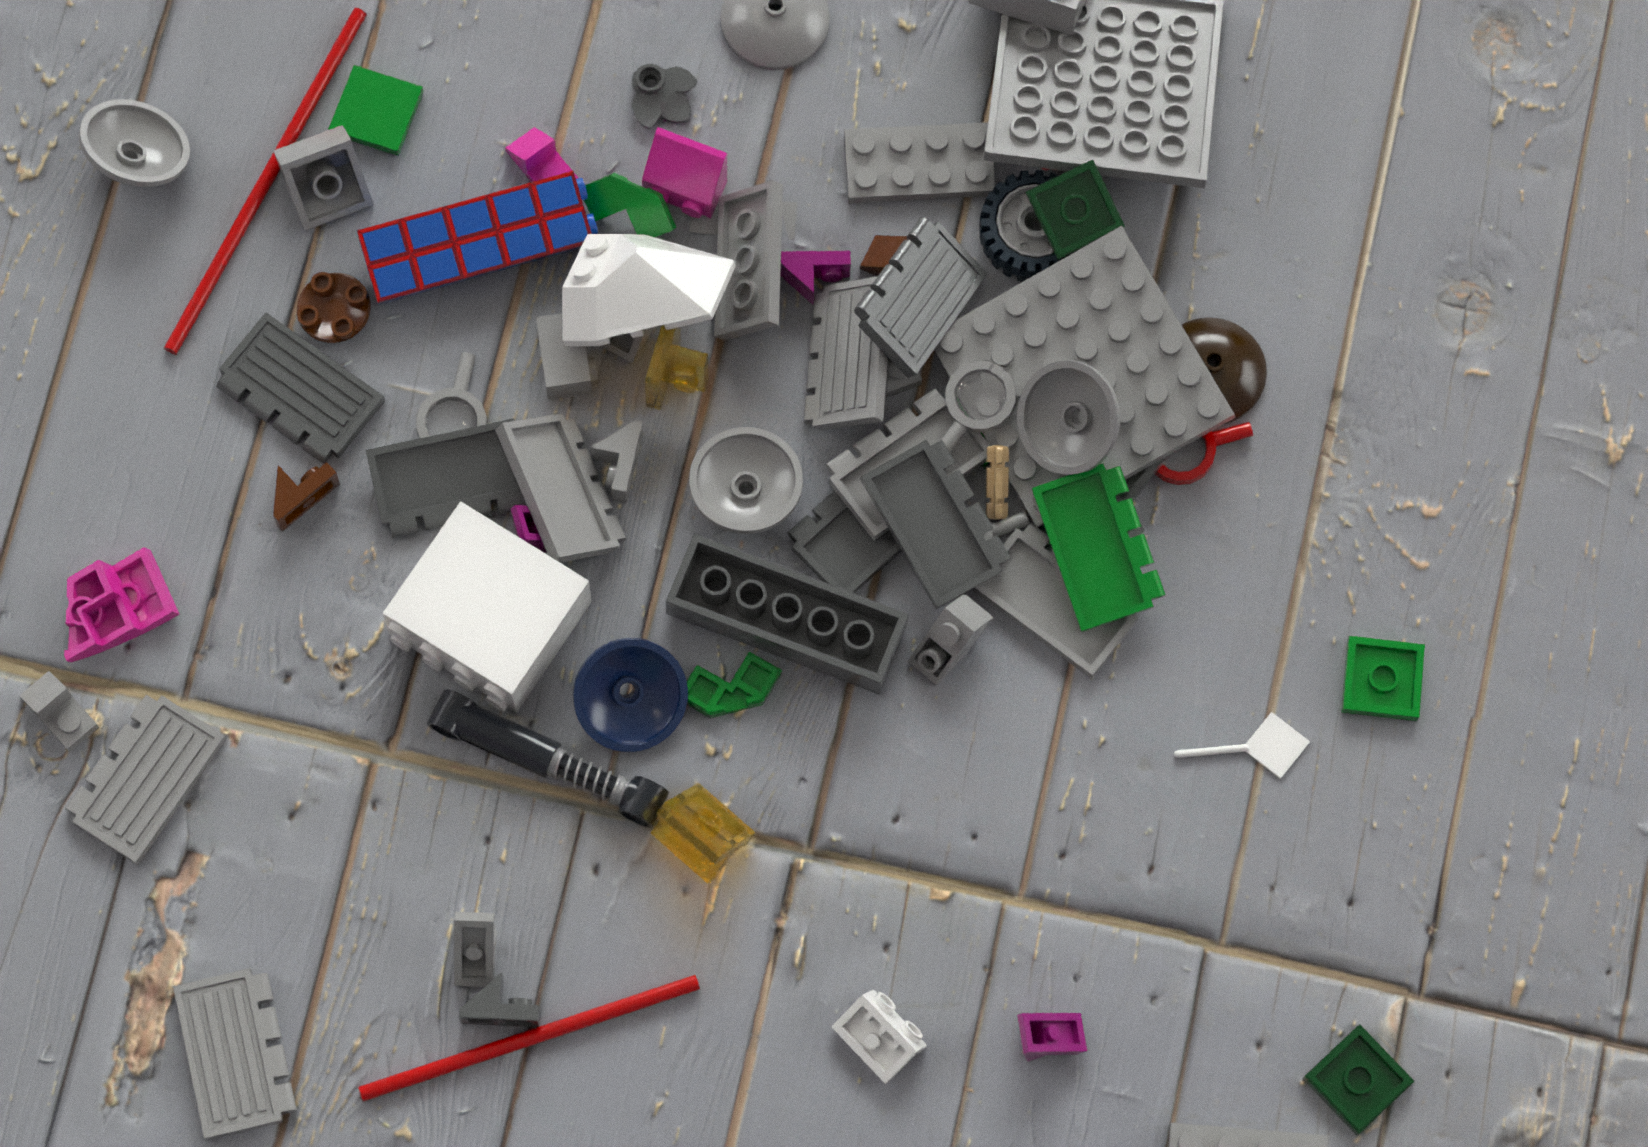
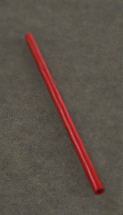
M692 975L359 1086L360 1096L364 1102L700 990L696 975Z

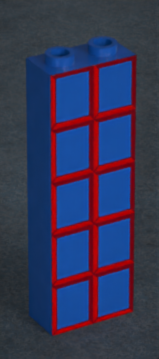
M569 171L357 230L377 304L380 305L580 249L587 234H598L593 213L586 215L582 200L588 199L583 178L576 179L574 171Z

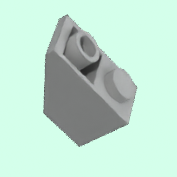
M965 593L944 608L908 662L937 686L976 643L993 619V616Z

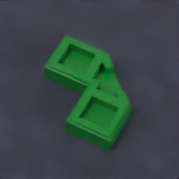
M617 173L609 174L585 184L588 199H585L584 202L589 213H593L595 221L626 209L636 234L658 237L677 228L660 192L639 186Z
M750 651L730 683L696 665L687 680V705L709 718L762 706L780 678L782 670Z

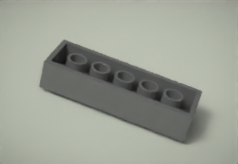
M696 533L693 534L666 599V614L879 695L908 622V613Z

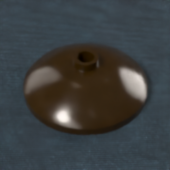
M1206 317L1182 324L1183 329L1235 414V418L1226 423L1243 417L1257 404L1266 383V360L1258 342L1244 328L1225 319ZM1215 358L1220 362V365L1212 367L1208 364L1207 360Z

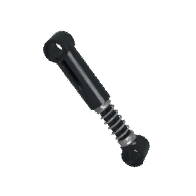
M443 690L427 722L428 727L447 738L456 741L463 740L544 778L548 775L555 777V779L562 777L564 783L571 781L575 788L580 785L584 792L591 790L593 796L600 794L602 795V800L609 799L610 804L612 803V805L615 804V806L619 807V814L643 827L652 828L669 795L667 789L647 778L635 776L634 779L629 780V778L626 779V777L621 775L617 778L611 775L612 771L608 773L602 771V766L598 769L592 766V762L590 764L582 762L583 757L580 760L573 758V753L569 756L566 754V750L561 749V743L478 706L473 700L453 690Z

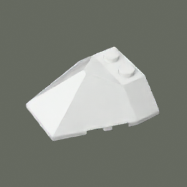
M587 234L562 287L563 343L565 346H602L610 344V337L630 333L632 338L644 336L643 330L664 325L666 330L712 320L736 267L735 262L728 258L648 235Z

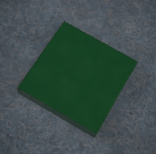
M1093 159L1025 192L1057 260L1087 246L1120 226L1125 227Z
M1360 1024L1302 1078L1356 1136L1415 1082Z

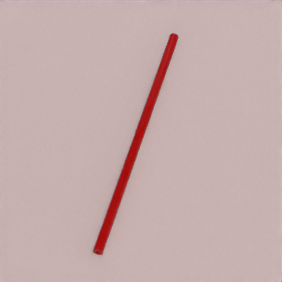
M355 7L275 150L297 141L367 16L366 12L362 9ZM274 152L166 342L164 349L174 355L178 354L276 179L280 168Z

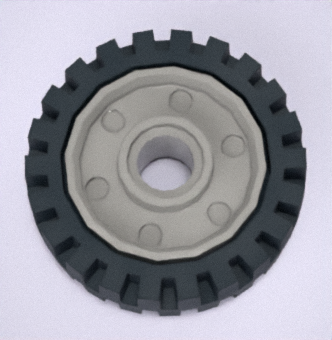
M1028 170L1020 171L1018 177H1015L1014 174L1009 175L1004 183L1000 181L994 186L993 192H989L982 207L979 232L980 243L984 246V254L987 259H992V265L997 270L1001 267L1003 274L1011 278L1012 274L1016 275L1017 281L1023 282L1026 278L1038 274L1074 253L1072 252L1057 260L1043 229L1031 231L1025 226L1028 222L1039 223L1025 192L1058 176L1052 172L1049 177L1043 175V170H1035L1034 175H1029Z

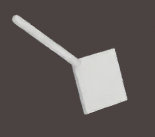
M1271 712L1246 744L1177 750L1174 752V757L1185 758L1246 752L1281 779L1310 741Z

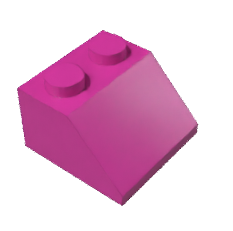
M658 127L643 173L642 187L646 189L651 188L662 193L666 204L669 203L681 208V211L688 216L701 218L704 215L711 219L719 197H721L727 183V153Z

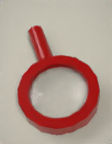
M1250 422L1215 432L1211 431L1172 453L1155 475L1164 482L1174 485L1192 484L1202 479L1212 468L1217 446L1253 436Z

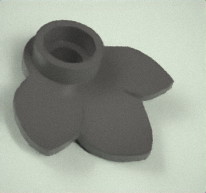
M645 64L639 67L632 77V87L636 93L632 102V109L637 121L646 129H651L660 117L672 123L689 121L691 114L690 104L685 93L696 86L698 83L697 79L682 67L676 66L663 69L655 64ZM648 79L655 80L657 84L656 86L649 88L644 85V82Z

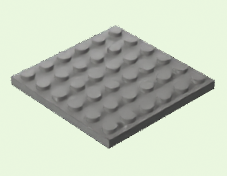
M1086 0L1072 35L1002 14L983 160L1070 171L1093 159L1102 176L1205 189L1224 0Z
M1123 226L1118 227L953 322L934 349L949 377L960 366L972 361L993 362L1011 375L1017 391V402L1014 412L1002 427L990 432H982L990 446L1004 445L1009 448V462H1005V467H1009V481L1035 526L1039 529L1044 526L1032 488L1068 476L1051 472L1034 461L1025 449L1019 435L1017 409L1021 393L1028 380L1042 367L1056 361H1080L1097 369L1109 381L1119 403L1120 429L1112 451L1100 464L1104 463L1106 470L1121 466L1125 480L1235 418L1234 412ZM976 373L967 377L957 390L974 420H986L994 417L1002 410L1006 401V391L1003 383L988 373ZM1082 411L1079 412V420L1081 423L1084 421V414Z

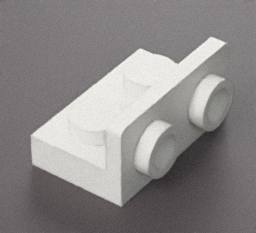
M871 990L862 994L831 1027L886 1084L916 1054L922 1052L927 1045L921 1039L923 1035L918 1027L908 1020L904 1021L894 1011L896 1009L895 1004L887 995Z

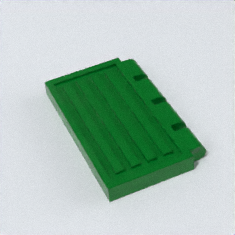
M1103 463L1087 472L1068 475L1032 488L1081 632L1154 608L1152 600L1166 595L1157 570L1142 574L1141 568L1154 563L1145 535L1129 537L1128 532L1142 527L1132 498L1120 502L1116 500L1117 496L1129 492L1121 466L1106 470Z

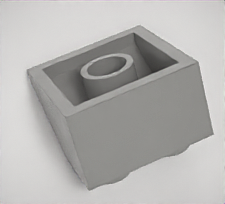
M343 125L273 151L305 231L374 205L353 144Z

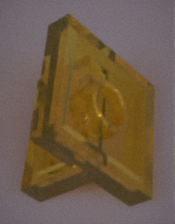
M661 325L644 381L647 407L661 410L669 383L674 384L676 389L687 393H694L696 390L705 392L709 380L708 353L681 347L680 327L666 330L665 326Z
M699 782L662 805L657 812L661 819L651 832L656 839L707 884L717 877L733 853L748 844L756 833Z

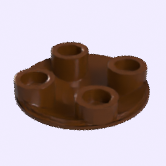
M316 273L311 278V282L302 290L297 302V318L303 330L312 338L325 343H339L357 335L366 325L371 312L370 296L365 286L353 276L344 273Z

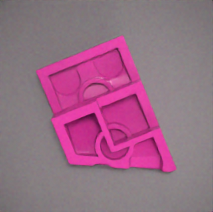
M143 547L113 566L97 560L67 578L66 596L69 605L66 610L65 624L69 627L68 650H64V657L70 663L90 657L136 638L180 615L150 549Z

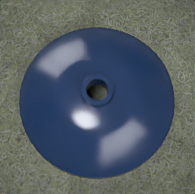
M642 638L617 639L596 649L580 667L573 686L574 710L585 732L600 745L620 752L642 751L664 741L680 724L688 701L687 680L678 661L661 645ZM623 684H632V691L629 694L623 695L620 693V688Z

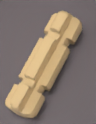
M992 445L987 448L986 462H990V467H986V498H990V502H986V516L989 519L1001 520L1008 516V502H1004V499L1008 498L1009 467H1005V462H1009V448L1004 445Z

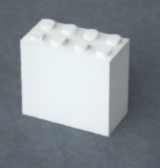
M460 501L386 607L383 616L387 626L386 629L391 635L390 641L406 652H409L412 648L423 655L422 661L432 669L440 672L444 668L454 674L453 680L464 689L472 692L476 688L486 694L485 700L496 709L504 712L508 708L517 713L592 603L589 580Z

